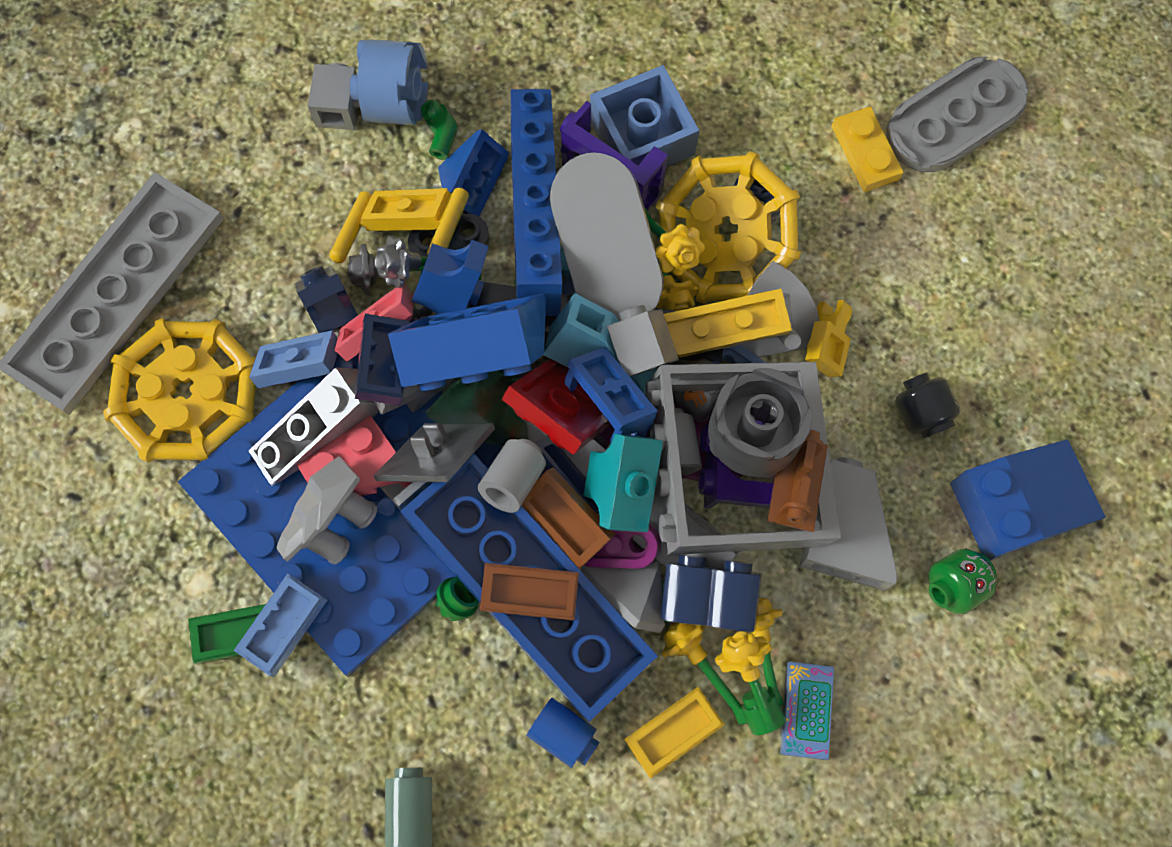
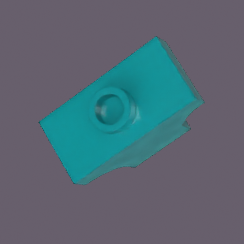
M614 433L612 443L605 452H590L583 496L591 498L596 502L600 515L599 526L609 530L648 532L663 440Z

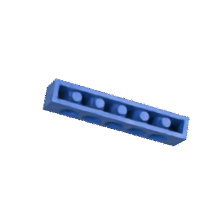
M511 89L510 126L516 298L544 293L546 299L545 316H558L561 310L562 272L560 237L550 203L551 187L556 176L551 89Z

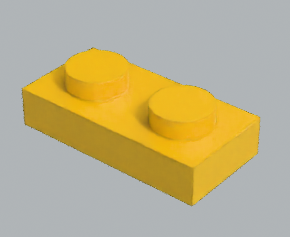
M871 106L834 118L831 127L863 193L900 180L904 172Z

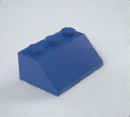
M544 293L424 316L388 333L401 386L419 385L420 391H428L445 386L447 384L446 379L460 377L461 382L466 384L488 378V372L503 369L504 376H512L530 371V364L544 355L546 315Z

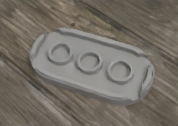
M975 57L959 65L905 100L894 111L888 123L886 133L887 140L897 160L916 171H941L1009 128L1019 119L1027 104L1028 86L1023 74L1008 61L999 58L997 61L986 60L988 57Z
M586 153L574 157L562 166L555 176L550 192V203L576 294L612 312L619 321H621L619 313L640 305H645L646 311H653L661 297L664 279L639 187L633 173L622 162L606 154Z

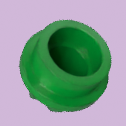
M457 576L445 579L438 586L435 606L439 607L442 617H447L451 621H460L470 618L476 612L479 601Z

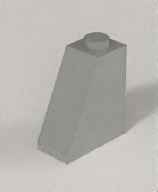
M840 457L837 460L831 459L841 539L824 547L804 548L799 567L885 591L896 584L897 572L875 471L863 468V463L852 458Z

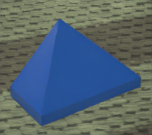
M477 130L438 167L442 188H447L449 193H453L456 188L465 189L469 193V198L463 213L480 216L510 153L484 130Z

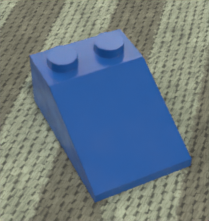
M1068 439L1008 455L964 471L950 482L981 553L989 558L990 561L1106 518Z

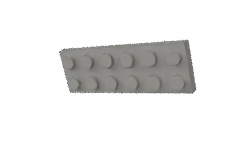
M154 172L0 360V370L70 415L110 365L113 355L121 351L224 220L221 213Z

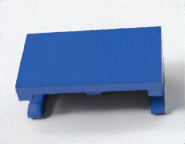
M602 347L569 359L567 364L569 370L564 381L571 392L574 391L578 382L614 427L615 434L646 437L658 411L608 349ZM613 433V435H612V437H611V440H610L611 443H612V440H613V437H614V433Z

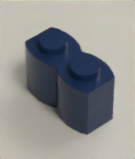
M679 554L678 562H669L666 565L661 619L754 632L757 624L762 573L752 572V563L725 560L724 568L706 566L705 557Z

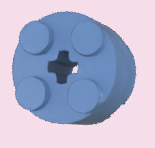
M373 39L360 40L357 46L358 75L353 74L351 76L350 95L353 100H359L363 121L417 125L416 121H421L423 118L420 111L428 97V82H422L420 69H428L426 54L421 43Z

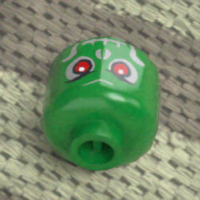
M967 548L958 549L937 561L929 569L930 597L935 604L945 608L947 611L954 614H967L988 601L995 594L997 586L996 569L984 554Z

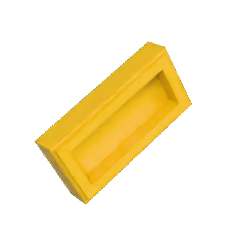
M698 686L626 737L624 741L651 779L725 724Z

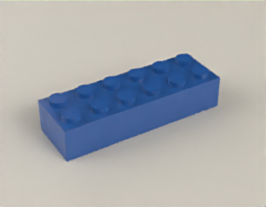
M473 453L448 482H433L401 510V514L479 602L481 601L485 563L579 573L574 620L489 613L579 714L590 722L658 656L522 506L517 512H505L495 508L481 496L478 491V484L488 471V468Z

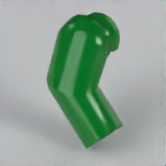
M433 99L427 100L422 105L420 112L434 134L429 153L437 159L446 160L454 142L458 125L443 104Z

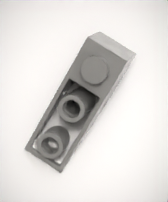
M335 368L249 450V453L270 485L278 484L299 470L297 464L370 415L373 418L379 412L374 402L354 399L358 369Z

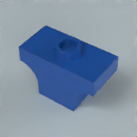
M472 240L468 246L462 249L451 250L432 243L411 302L425 306L435 314L465 309L468 304L476 306L484 285V281L478 279L483 268L488 246Z

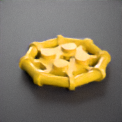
M749 151L747 155L704 159L699 155L691 160L692 165L662 200L658 199L655 208L659 209V224L664 230L672 232L676 228V217L686 219V227L688 229L695 227L700 232L699 238L705 245V250L700 254L699 263L707 268L703 279L691 268L685 270L681 275L675 276L682 283L691 280L695 286H698L699 292L695 296L696 301L705 305L708 301H725L747 296L756 279L773 260L787 268L795 259L799 260L802 251L798 250L797 200L801 197L797 189L792 190L759 159L758 153ZM740 173L737 186L717 187L713 176ZM754 179L775 198L765 204L754 196V193L750 190ZM700 182L705 192L693 201L690 209L681 206V202ZM780 211L781 242L772 240L771 214ZM730 217L732 224L738 225V233L731 234V241H725L724 235L719 233V226L724 224V219ZM767 249L776 253V256L757 276L752 268L756 263L754 261L762 253H765ZM740 271L743 283L717 284L720 272Z
M165 318L155 320L154 327L120 355L114 354L110 360V363L113 364L108 407L103 411L105 420L116 426L139 452V459L150 463L154 459L200 460V462L206 460L213 451L255 417L253 412L256 385L249 376L256 357H252L227 331L225 322L218 319H213L211 322L166 321ZM175 338H203L200 348H191L187 345L177 346ZM160 343L162 344L165 351L144 368L137 363ZM218 347L234 362L233 365L222 369L212 358ZM131 374L139 378L136 382L138 400L127 402ZM239 380L237 405L230 404L226 398L227 387L230 388V382ZM194 383L189 388L192 393L189 398L185 399L183 396H179L175 399L174 394L179 384ZM145 413L156 427L147 436L132 418ZM223 414L229 417L206 437L205 429ZM175 431L191 434L192 443H166L169 434H176Z

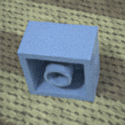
M664 65L590 95L591 124L599 140L636 165L643 161L654 146L668 155L667 166L695 155L699 129Z

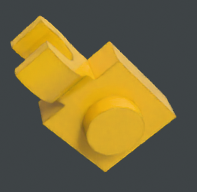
M841 299L838 300L836 310L833 312V308L825 301H820L817 306L819 321L814 322L811 337L807 344L805 360L807 362H816L817 369L827 377H842L851 338L845 334V329L852 315V307Z

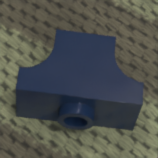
M323 265L315 267L300 275L301 280L294 283L296 291L318 333L332 331L358 316L338 274L332 266L325 269Z

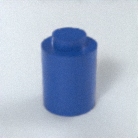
M553 697L545 705L526 734V737L570 768L573 767L576 761L585 766L600 743L593 738L597 728Z

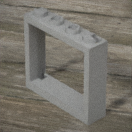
M816 362L660 365L650 378V381H647L645 396L658 411L654 418V424L650 427V438L663 440L655 492L658 497L662 496L664 514H661L659 518V535L662 542H667L668 555L824 547L841 539L828 448L814 532L801 530L688 536L673 392L721 390L730 378L738 374L740 376L753 372L754 369L770 368L781 371L796 380L804 390L803 396L808 406H811L813 414L811 430L818 431L820 433V440L828 445Z

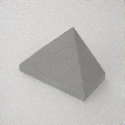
M652 562L643 568L637 569L581 567L580 571L635 629L661 632L665 623L661 619L663 597L660 562Z

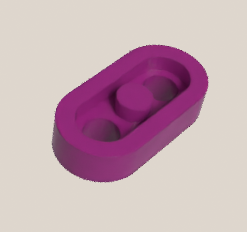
M650 523L648 532L612 530L616 535L584 566L643 568L649 565L660 553L661 538L659 532ZM635 535L644 538L646 542L645 549H639L634 545L633 537Z

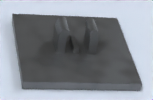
M425 423L373 476L376 481L448 482L495 430L493 423Z

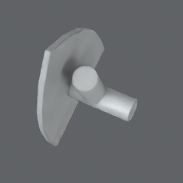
M774 260L756 279L748 295L782 288L792 331L789 334L741 344L758 357L807 348L814 322L819 321L817 307L808 289L791 271Z

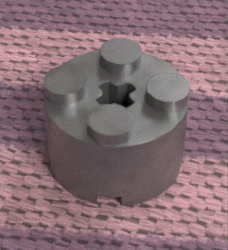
M770 368L754 369L753 372L740 376L738 374L730 378L719 393L709 421V446L713 455L733 471L753 477L770 478L787 467L801 448L812 425L813 414L811 406H808L803 396L804 390L799 383L789 375ZM755 420L762 422L764 425L756 423Z

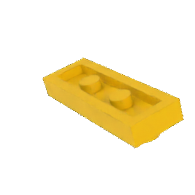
M782 288L664 314L678 358L781 336L792 331Z

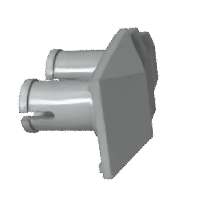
M338 456L312 475L303 495L297 501L289 523L282 532L276 547L287 562L301 549L308 548L327 559L331 564H337L346 556L350 543L345 537L339 536L327 528L338 513L353 522L360 529L367 527L375 518L377 505L353 491L361 478L342 457Z

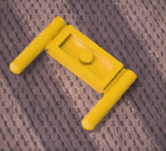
M447 188L374 191L372 195L369 192L362 191L359 193L330 251V259L335 263H343L346 260L361 227H365L366 231L437 229L428 248L427 256L432 243L447 249L468 201L469 193L462 188L454 189L453 193H449Z

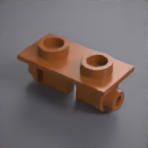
M810 429L809 434L792 462L775 475L767 521L814 532L828 445L820 440V433L818 431Z

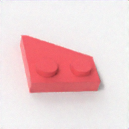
M371 415L297 464V467L308 483L312 475L338 456L342 457L361 478L353 490L360 496L377 493V487L400 483L404 488L412 483L375 480L373 475L396 451Z

